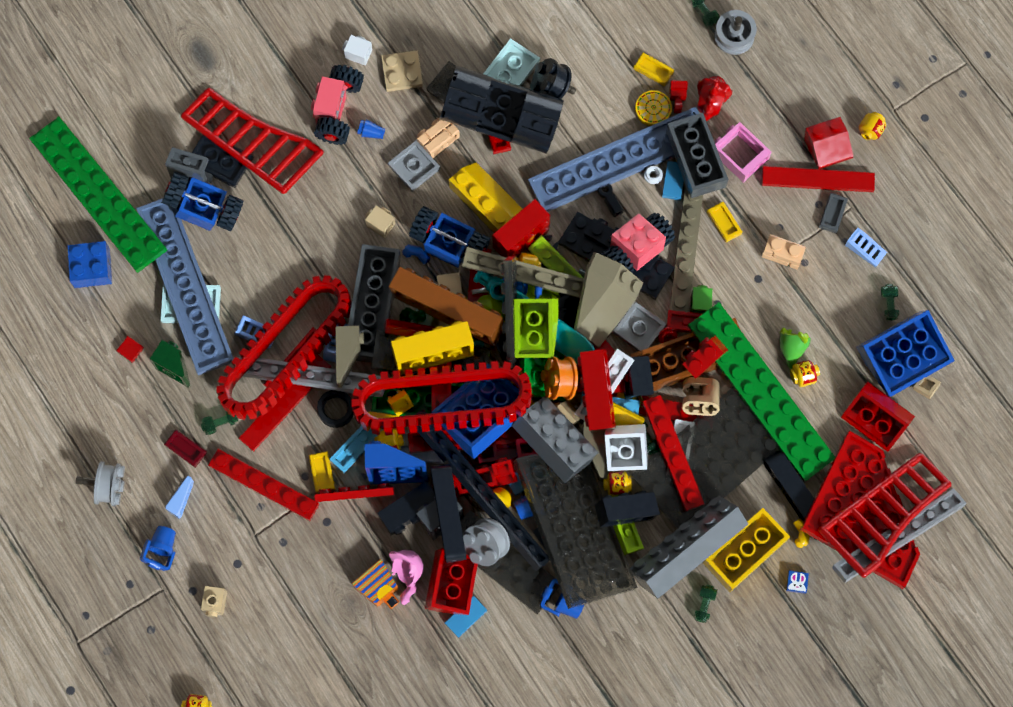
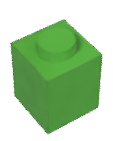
M705 285L693 287L691 312L705 313L712 308L713 288H708Z

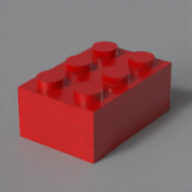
M534 199L492 235L493 248L502 257L513 260L515 257L518 258L521 251L525 248L528 249L535 242V239L548 233L550 214Z

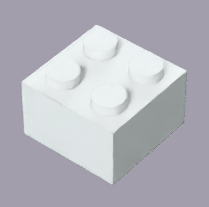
M645 424L616 425V428L605 430L608 471L647 469L648 453Z

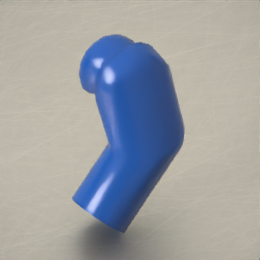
M409 244L402 250V254L406 258L411 257V255L417 256L423 265L430 261V257L420 246Z

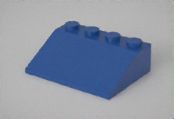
M929 310L920 311L856 346L865 365L888 397L897 394L955 361Z
M489 363L486 365L487 369L491 368ZM507 379L468 381L431 413L508 406L517 399L519 389ZM505 417L504 425H497L496 419H491L492 426H484V420H479V427H472L471 421H467V428L460 429L459 422H454L455 429L447 430L446 423H443L442 427L468 455L475 459L506 432L514 422L510 423L508 418Z
M370 441L369 444H364L365 470L370 485L428 482L425 461L385 443L381 444L380 441Z

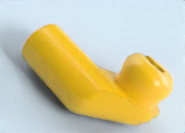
M800 518L793 523L799 532L798 538L795 539V545L798 548H803V546L809 544L810 535L800 530L803 524V520Z

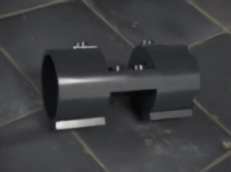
M456 65L439 120L547 154L558 125L564 100Z

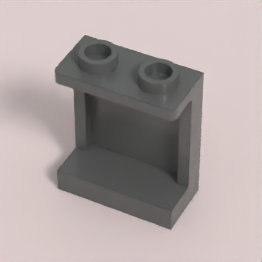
M174 147L171 148L165 163L170 178L175 171L189 177L188 182L193 177L211 184L213 179L212 174L205 172L209 161L207 157Z

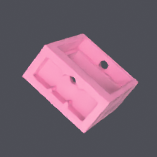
M740 122L736 126H730L724 137H718L714 141L722 163L743 183L769 160L772 153ZM737 135L758 154L743 169L722 151Z

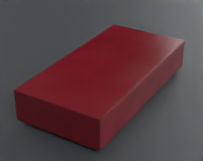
M175 430L164 443L168 449L194 468L197 467L207 454L204 449L178 430Z

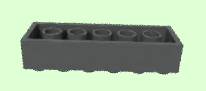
M362 244L348 326L359 325L360 333L364 332V344H361V352L356 361L383 364L388 333H385L384 324L385 319H391L394 301L389 285L399 269L400 249Z
M717 496L702 510L697 511L691 519L682 523L675 532L666 536L664 541L653 547L642 559L637 560L629 570L639 585L658 599L745 528L748 522L738 506L721 496Z

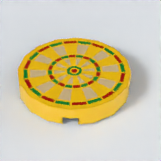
M650 90L644 92L638 97L635 104L636 116L647 126H652L668 119L672 112L670 99L660 91Z

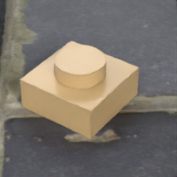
M929 375L918 381L914 385L913 390L930 400L941 382Z

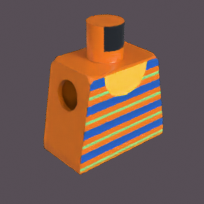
M381 559L352 583L359 593L377 607L385 602L390 609H393L400 602L393 594L398 590V586Z

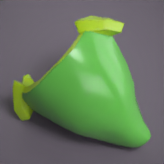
M783 327L779 332L780 348L787 366L792 369L793 365L797 363L809 347L811 338L807 333L798 332V334H793L792 329L786 330Z

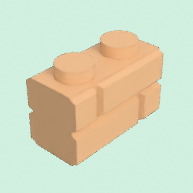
M440 118L435 119L429 129H423L417 135L418 143L432 158L460 137L459 130L454 124L439 120Z
M770 234L762 258L785 266L789 265L797 270L806 246Z

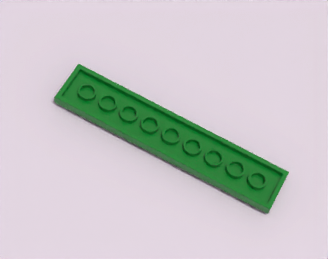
M57 117L29 138L137 273L168 251L60 117Z
M720 302L687 325L700 343L706 337L711 339L716 335L728 349L715 362L804 482L835 459L834 454Z

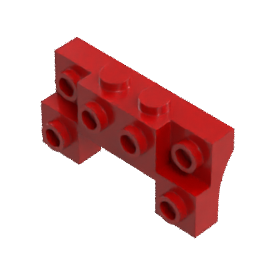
M507 457L495 460L496 463L491 464L492 466L490 464L478 466L476 470L491 489L518 482L511 459L507 460ZM452 474L456 497L470 494Z

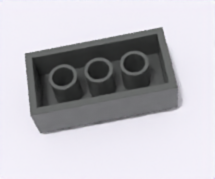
M700 113L668 123L666 134L690 198L726 188L729 179L704 114Z
M546 396L528 408L526 413L522 417L519 416L512 425L564 483L590 464L599 453Z

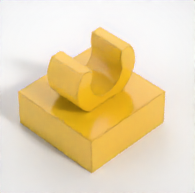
M397 390L398 394L393 397L388 396L389 400L387 401L397 417L413 407L408 394L404 390Z

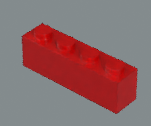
M600 349L580 352L578 366L580 369L582 368L583 375L580 377V384L585 392L582 400L584 408H587V415H585L586 427H589V431L616 428L607 350Z

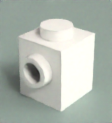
M351 35L349 40H346L343 45L345 58L366 66L372 52L371 42L367 41L364 37Z

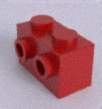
M716 335L711 339L706 337L699 344L701 347L696 352L692 350L685 356L686 361L683 363V366L695 379L728 351Z

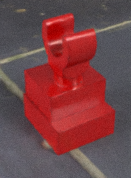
M671 80L669 94L670 101H674V113H682V101H686L688 81Z

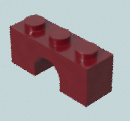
M523 438L515 439V442L503 445L493 442L478 455L479 466L485 464L492 466L491 464L496 463L495 460L507 457V460L511 459L513 464L537 461V453Z

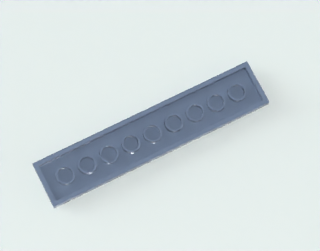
M696 107L529 178L528 183L537 201L549 212L595 192L598 188L602 189L607 184L611 185L650 166L675 157L666 134L667 124L697 115L699 112Z
M162 199L136 209L168 250L156 259V263L197 374L201 375L230 364L234 358L182 220L175 217L178 209L161 203Z

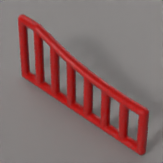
M206 88L181 114V118L281 194H286L324 153L320 147L309 139L276 128L251 116L226 100L212 88ZM209 96L217 101L199 121L190 116ZM224 106L231 113L211 132L205 125ZM238 116L247 121L227 142L218 137ZM253 125L263 129L241 153L233 148ZM270 133L280 136L255 164L247 159ZM288 140L299 143L270 174L261 169ZM305 147L314 152L284 185L275 180Z
M918 453L819 527L818 532L862 578H865L881 566L891 547L907 525L926 506L949 489L952 483L922 453ZM920 462L941 485L933 489L912 467ZM907 473L928 495L920 500L899 477ZM893 483L915 507L908 512L885 489L888 485ZM879 493L903 518L900 523L896 525L873 502L872 497ZM865 504L892 531L887 540L857 510L859 507ZM851 514L882 546L878 556L856 535L843 519ZM837 525L872 563L863 568L829 530Z

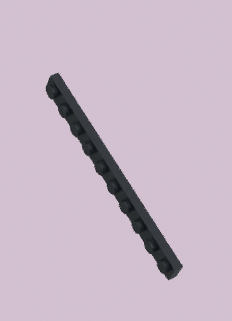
M423 409L422 411L416 413L415 415H421V414H427V413H426V411ZM434 424L430 425L429 432H422V427L417 426V431L444 464H451L454 476L488 516L505 528L510 542L532 568L537 571L551 560L550 557L443 431H435Z

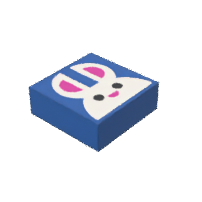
M789 570L786 591L806 594L809 573Z

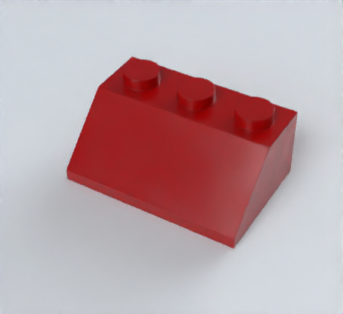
M869 382L865 384L841 416L843 420L887 452H889L915 417Z
M444 548L436 550L425 609L449 614L469 615L478 564L473 563L467 554L466 560L446 563Z

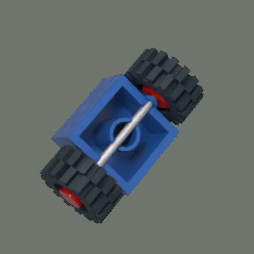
M174 171L161 203L176 209L181 200L175 217L209 231L215 225L220 213L216 226L231 232L238 219L244 200L229 195L224 206H222L227 191L193 177L188 182L189 177Z
M425 206L419 210L410 228L409 237L424 243L426 253L459 268L461 262L463 263L467 247L486 252L490 244V238L477 231L475 232L474 228L444 213H441L438 218V212Z

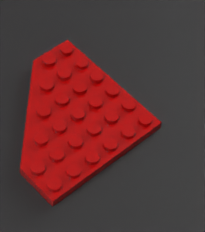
M849 430L800 530L834 549L818 532L819 527L891 474L890 468H887L884 459L886 458L884 451ZM891 483L885 489L903 506L899 494L897 495L894 484ZM879 493L871 498L896 525L900 523L903 518ZM865 504L857 509L880 534L889 530ZM851 514L843 519L865 544L874 539ZM837 525L829 530L850 554L859 549ZM914 540L885 557L881 566L873 571V573L904 589L920 557L919 549L915 546Z

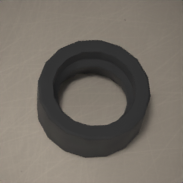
M329 390L320 397L317 411L325 425L339 428L351 421L354 413L352 398L348 393ZM332 398H340L347 404V412L341 419H331L325 414V405Z

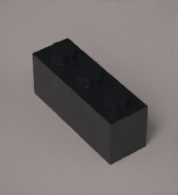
M425 481L377 513L391 536L393 534H401L410 523L416 524L419 522L416 513L419 512L418 509L425 503L430 504L434 501V491L429 483Z
M639 491L635 495L623 493L618 495V497L606 495L601 497V500L594 505L600 527L651 521L660 515L654 492L646 493V491Z

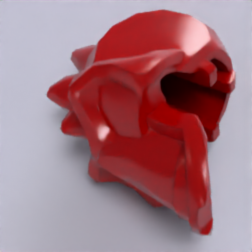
M720 76L704 78L697 83L699 95L697 109L700 113L704 114L706 122L710 118L719 115L723 104L731 97L733 92Z

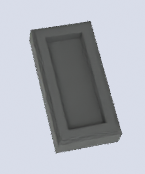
M834 193L829 194L819 225L820 229L837 234L848 198Z

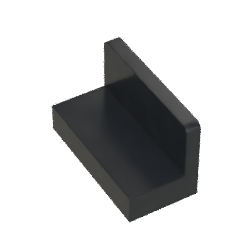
M631 357L634 359V362L622 379L624 398L632 399L637 396L653 395L654 389L649 357Z

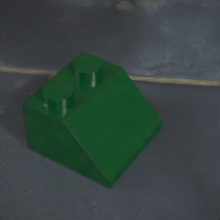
M161 340L150 357V361L156 370L189 387L190 381L185 359L181 354L182 351L178 349L179 346L169 340L167 343Z

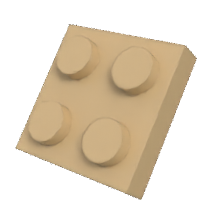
M418 50L381 55L387 92L423 87Z

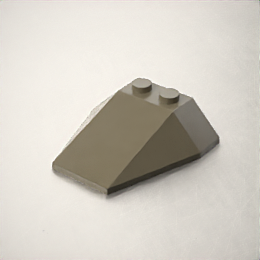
M594 252L585 271L574 330L586 337L595 347L599 348L634 305L643 282L621 263Z

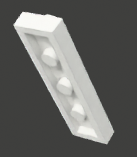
M619 349L616 350L608 362L612 394L634 362L633 358ZM582 402L575 415L585 421L587 408H584Z

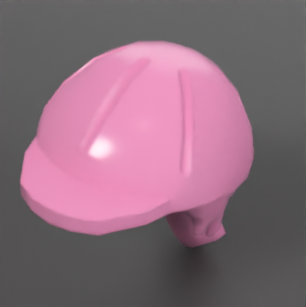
M412 550L391 551L389 557L392 561V575L397 573L398 578L407 586L400 595L401 604L405 605L410 602L411 595L416 592V582L423 573V562L420 556Z

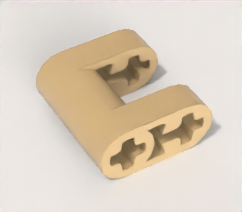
M688 377L683 381V392L687 396L683 398L682 409L686 414L714 416L719 412V382L716 379Z

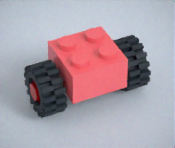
M334 65L329 78L322 76L321 83H317L316 100L313 99L311 110H313V118L316 121L314 136L318 137L319 140L322 139L323 142L327 141L329 144L334 143L335 145L346 144L350 126L344 124L340 119L347 97L346 91L348 93H357L361 90L364 74L361 71L358 72V69H353L351 66L347 67V65Z
M653 213L646 219L637 214L612 234L610 247L601 255L621 263L633 273L634 269L638 271L663 251L664 247L674 240L675 232L671 229L673 228L672 225L668 224L669 221H665V217H660L659 213Z

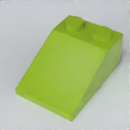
M558 298L514 299L515 358H553L558 326Z

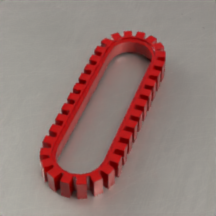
M324 275L322 281L320 276L312 277V284L308 279L302 283L304 289L302 290L297 287L293 291L295 298L289 295L285 300L288 307L282 304L278 308L280 316L274 313L270 317L273 324L266 322L262 326L265 333L259 330L255 334L257 342L251 339L247 343L250 350L248 351L243 348L239 352L242 359L235 357L231 361L234 369L230 366L224 369L227 377H219L218 383L220 386H216V393L229 415L232 417L236 415L238 419L245 420L248 415L251 420L257 418V411L262 416L268 412L267 404L272 408L277 404L274 396L281 399L285 394L282 387L289 390L293 385L290 378L296 381L301 376L298 369L304 372L308 368L305 360L312 363L316 358L313 351L320 354L323 350L321 342L327 345L331 341L329 334L332 336L336 335V325H345L344 317H350L352 300L345 284H342L341 280L336 277L332 280L331 276ZM317 294H334L338 298L335 309L267 388L255 400L249 402L234 400L232 398V390L236 383L304 305Z
M492 361L491 368L488 369L486 362L479 363L478 370H474V363L466 364L467 371H462L461 364L454 365L455 372H450L449 366H442V373H438L437 367H429L430 374L425 373V368H418V375L414 376L413 370L407 369L403 377H401L400 370L393 371L392 378H389L388 371L380 372L381 379H377L375 374L368 376L369 383L363 379L358 383L359 389H354L351 401L357 423H361V427L367 432L371 428L372 434L380 435L381 429H384L385 436L393 435L392 428H397L398 434H405V427H409L410 433H418L417 426L422 427V432H429L430 425L434 424L435 431L442 430L443 423H446L447 430L455 429L454 422H459L460 429L467 428V421H471L472 427H479V420H484V426H492L491 419H496L497 425H504L505 417L508 418L510 423L517 420L516 413L522 417L526 413V407H530L532 397L531 383L527 373H522L521 367L516 365L512 369L511 363L505 361L503 368H499L498 361ZM489 379H508L514 382L519 389L517 399L504 407L389 418L374 417L365 409L368 397L375 391L383 389Z

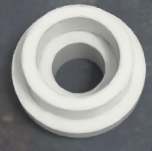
M650 166L645 170L644 178L648 183L657 184L662 180L663 173L659 167ZM654 173L657 177L652 178L650 174Z

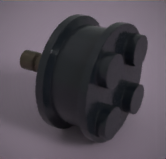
M552 58L545 59L536 65L530 84L531 90L562 99L566 92L572 95L576 92V88L570 86L572 73L569 66L558 64Z

